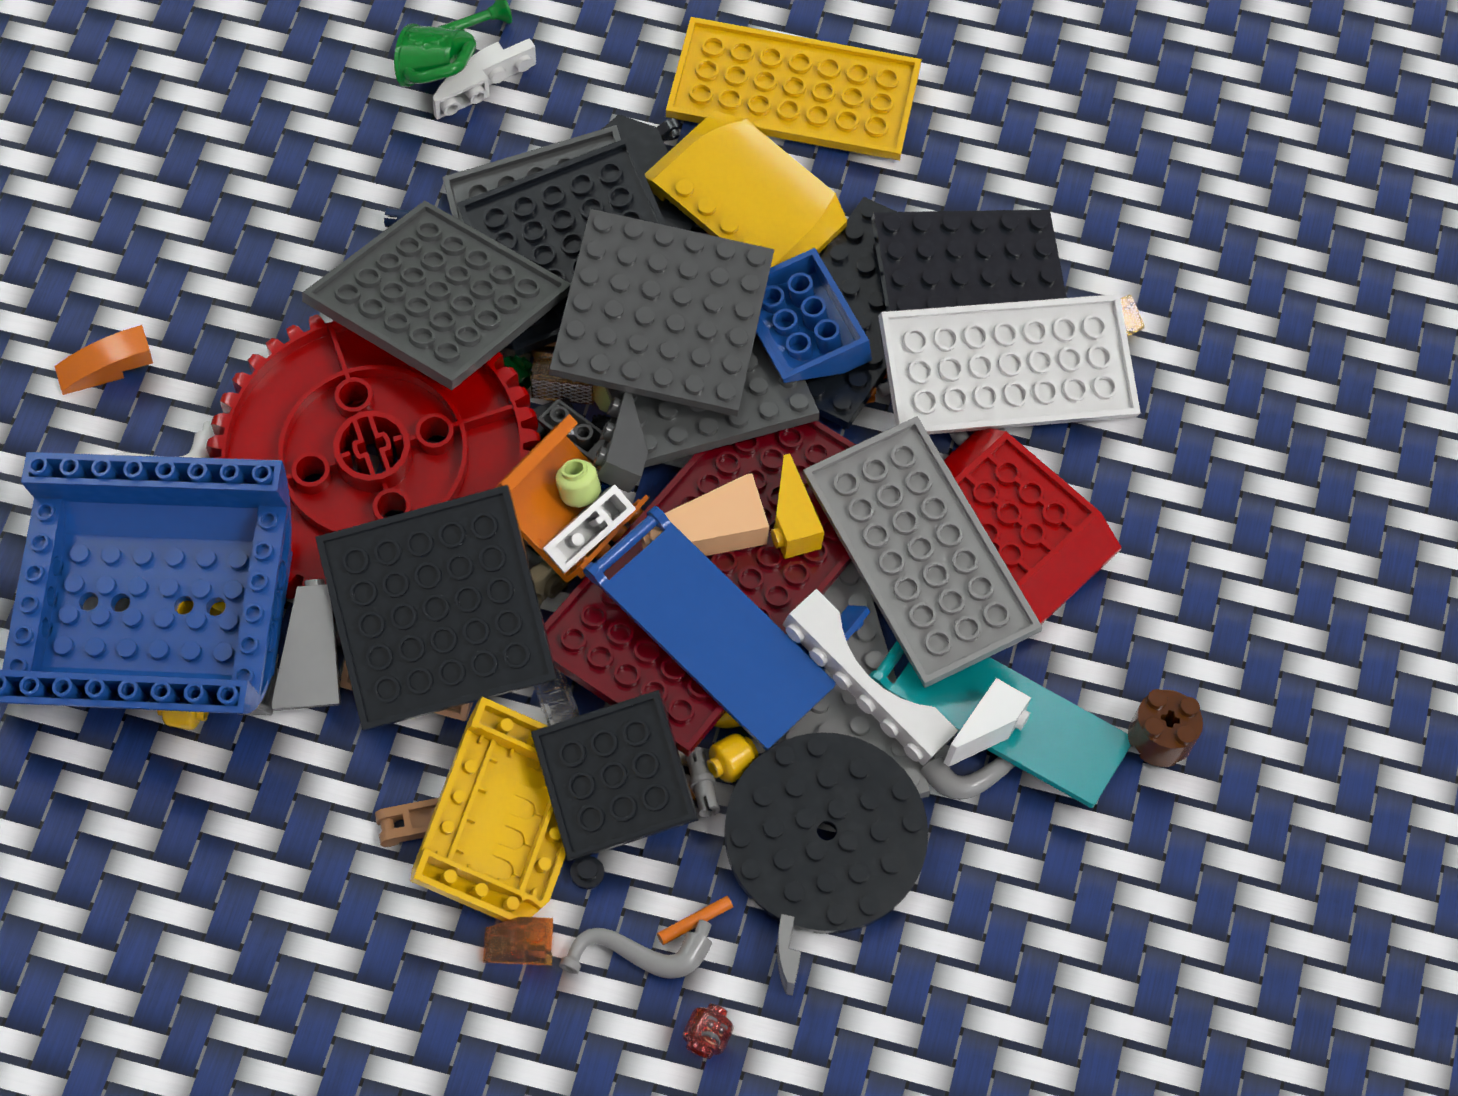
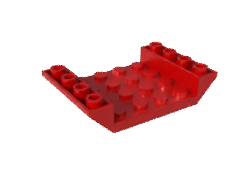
M992 428L977 430L944 459V462L1041 625L1121 550L1120 543L1102 513L1007 431Z

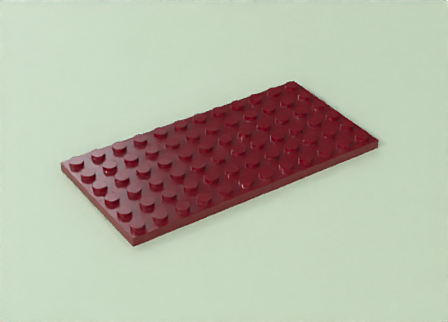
M814 421L696 453L613 546L642 522L652 507L657 506L666 513L737 478L752 473L769 524L767 544L706 557L786 633V628L782 624L789 613L814 590L817 589L824 595L852 561L804 478L803 469L856 444L821 422ZM790 453L823 527L824 536L821 549L785 559L781 549L776 548L773 544L771 529H774L783 458L785 454ZM641 540L604 572L608 580L643 550ZM587 577L581 581L544 623L555 668L608 704L614 705L659 690L677 749L688 757L726 712L630 616Z

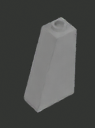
M324 579L305 580V586H298L296 589L272 698V709L274 711L341 705L335 616L328 587Z

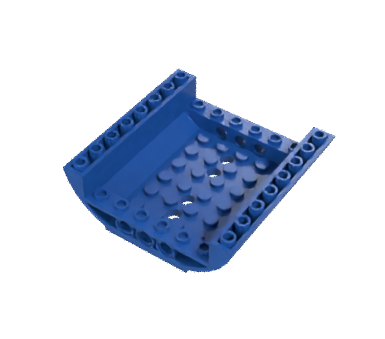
M26 452L21 483L34 497L4 662L2 670H0V703L248 714L254 711L263 700L271 677L275 673L293 554L291 551L290 495L283 461ZM97 597L98 604L94 609L89 611L83 609L87 599ZM120 599H130L129 607L122 612L115 611V605ZM183 601H193L194 606L189 613H178L177 608ZM224 602L226 604L223 613L217 616L210 615V609L215 603Z

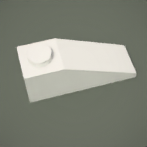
M613 485L603 491L592 504L585 507L542 550L564 574L634 512L636 508L619 488Z
M996 678L951 743L944 764L947 766L956 764L1009 739L1015 728L1022 730L1031 714L1026 711L1031 697Z

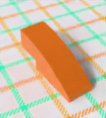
M139 325L102 338L68 356L54 367L62 394L65 395L124 379L123 371L153 364L143 326Z

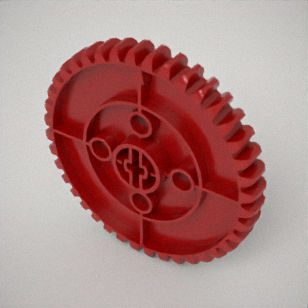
M316 314L309 317L310 330L303 332L296 325L286 328L289 341L285 344L275 338L267 341L266 346L269 353L267 358L259 354L251 355L247 360L251 375L244 372L236 373L232 378L236 393H224L220 399L223 413L215 415L212 419L211 426L215 435L208 439L206 449L210 458L283 461L290 495L291 551L293 552L286 594L287 599L295 598L297 587L305 586V580L324 579L325 584H327L316 536L385 518L383 516L391 510H401L405 513L494 489L541 441V436L537 432V414L530 408V395L525 387L519 386L516 370L513 367H504L503 355L500 352L457 387L450 390L333 320L332 322L325 323L322 317ZM355 400H366L362 405L358 407L347 406L350 402ZM440 435L446 437L439 443L427 442L432 436ZM366 445H375L384 472L375 474ZM392 446L395 447L398 461L396 462V464ZM353 455H354V458H355V462H356V466H357L358 472H356V471L354 470V466H353V462H352V458H351ZM311 474L323 475L315 482L303 481Z

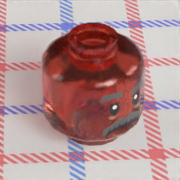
M711 1003L707 1008H695L682 1034L683 1039L687 1043L686 1048L690 1052L707 1059H711L713 1055L722 1054L734 1030L732 1021L726 1017L728 1011Z

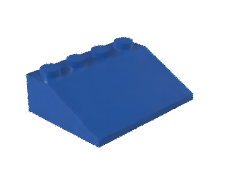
M815 248L770 268L756 334L784 383L842 374L872 361L868 337Z

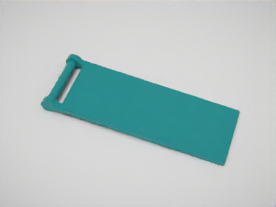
M896 641L877 670H873L869 674V677L892 694L919 705L935 707L958 730L957 733L960 732L996 678L1031 697L1026 709L1031 714L1022 730L1015 728L1009 739L986 750L1090 808L1095 806L1131 747L1126 732L990 657L926 688L922 685L909 662L893 684L887 677L904 654L899 642Z

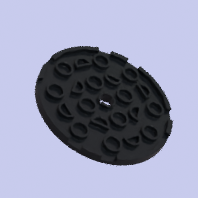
M821 732L804 734L784 740L766 750L749 765L732 792L726 813L724 838L728 861L740 887L750 899H753L757 905L767 912V915L779 922L781 914L795 917L794 927L810 930L813 933L835 934L858 930L875 923L892 912L906 897L918 879L924 864L928 845V824L924 804L915 784L906 771L891 756L862 739L844 734ZM822 823L831 825L836 830V836L831 840H823L818 836L817 828Z

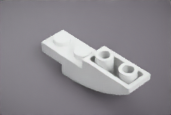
M526 39L504 50L499 42H496L472 55L466 67L460 73L446 78L434 94L433 109L435 118L438 120L444 116L453 115L458 110L471 104L480 103L490 96L489 85L500 83L505 78L518 72L527 71L536 65L535 45L531 39Z

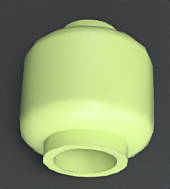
M572 459L567 461L557 471L555 476L561 500L566 505L581 508L592 504L601 493L600 481L596 468L592 463L585 460Z

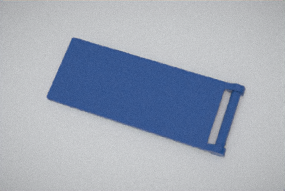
M657 506L652 507L647 512V517L597 562H591L583 569L584 574L591 582L598 585L765 750H769L836 685V682L677 529ZM657 526L663 530L656 539L610 580L607 579L604 572L654 527Z

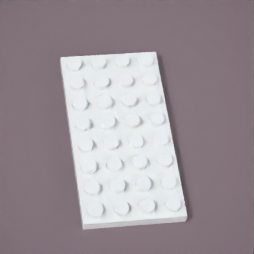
M1120 294L881 312L878 316L896 426L918 416L929 435L985 430L988 428L1000 429L1137 417L1141 414Z

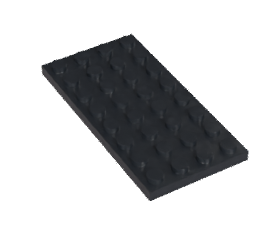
M866 197L862 198L848 218L847 227L833 239L821 256V259L868 337L872 361L846 373L805 380L819 410V416L846 429L850 428L870 399L874 388L878 387L887 374L878 317L881 312H886L871 217L874 212L897 211Z

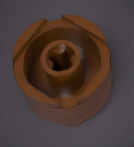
M1154 689L1149 692L1139 705L1128 728L1129 743L1132 747L1134 745L1140 753L1139 757L1145 762L1158 767H1171L1187 758L1203 729V718L1198 701L1195 698L1187 697L1173 690Z

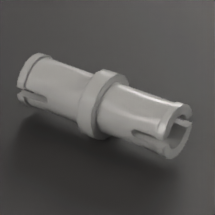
M695 748L696 758L693 757L692 753L689 757L685 755L691 777L689 786L690 790L695 793L699 815L701 817H710L708 806L712 809L713 815L720 811L714 790L716 780L707 767L706 751L702 748Z

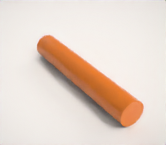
M725 896L658 932L657 936L661 944L665 945L697 927L699 920L709 921L733 908L730 898Z

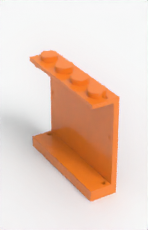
M570 414L558 423L495 487L498 488L505 485L510 487L522 537L566 583L576 575L580 578L585 576L583 569L594 558L599 560L612 548L608 542L610 540L616 542L628 530L625 524L628 522L631 525L644 512L641 509L642 505L649 499L645 495L635 501L632 505L636 510L563 574L542 548L585 508L566 505L560 498L555 478L557 471L569 460L580 459L590 462L566 436L578 424ZM600 481L601 493L611 487V485Z

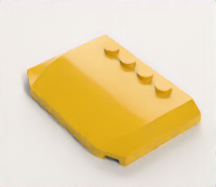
M713 111L645 173V177L654 195L662 201L668 199L709 235L774 249L771 267L813 248L819 254L847 227V219L836 193L748 120Z
M483 696L478 700L467 722L414 862L410 882L517 928L523 926L550 901L566 853L531 731L547 727V725Z

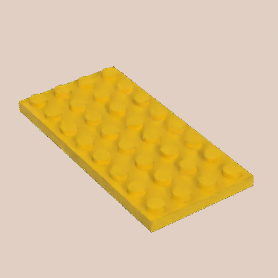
M691 17L666 107V117L701 123L709 114L717 111L748 120L766 136L900 161L922 59Z

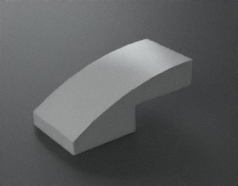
M781 914L777 942L778 969L785 993L793 996L801 951L789 949L795 917Z

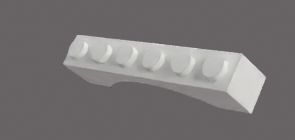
M817 589L789 613L782 624L786 628L788 636L796 643H801L809 651L811 659L817 665L824 666L833 675V680L841 689L848 690L856 698V702L861 710L867 714H872L880 722V727L884 733L891 738H895L904 747V751L910 759L924 766L958 732L935 707L919 705L902 699L885 690L869 677L856 661L847 644L842 629L840 612Z

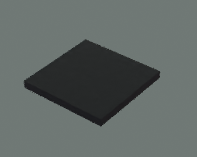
M659 690L531 731L568 861H575L699 820Z

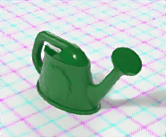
M495 0L494 4L488 7L487 10L438 27L419 26L415 23L407 24L398 37L394 54V70L400 86L405 88L414 84L429 83L460 73L476 50V40L472 34L464 29L490 19L502 20L510 25L512 23V12L508 1Z

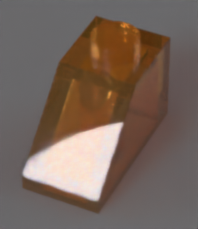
M516 917L486 927L483 963L552 966L554 919Z

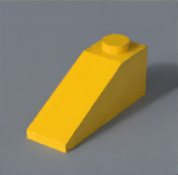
M790 453L785 454L783 458L774 529H771L773 544L776 548L781 549L786 559L821 549L824 536L823 527Z

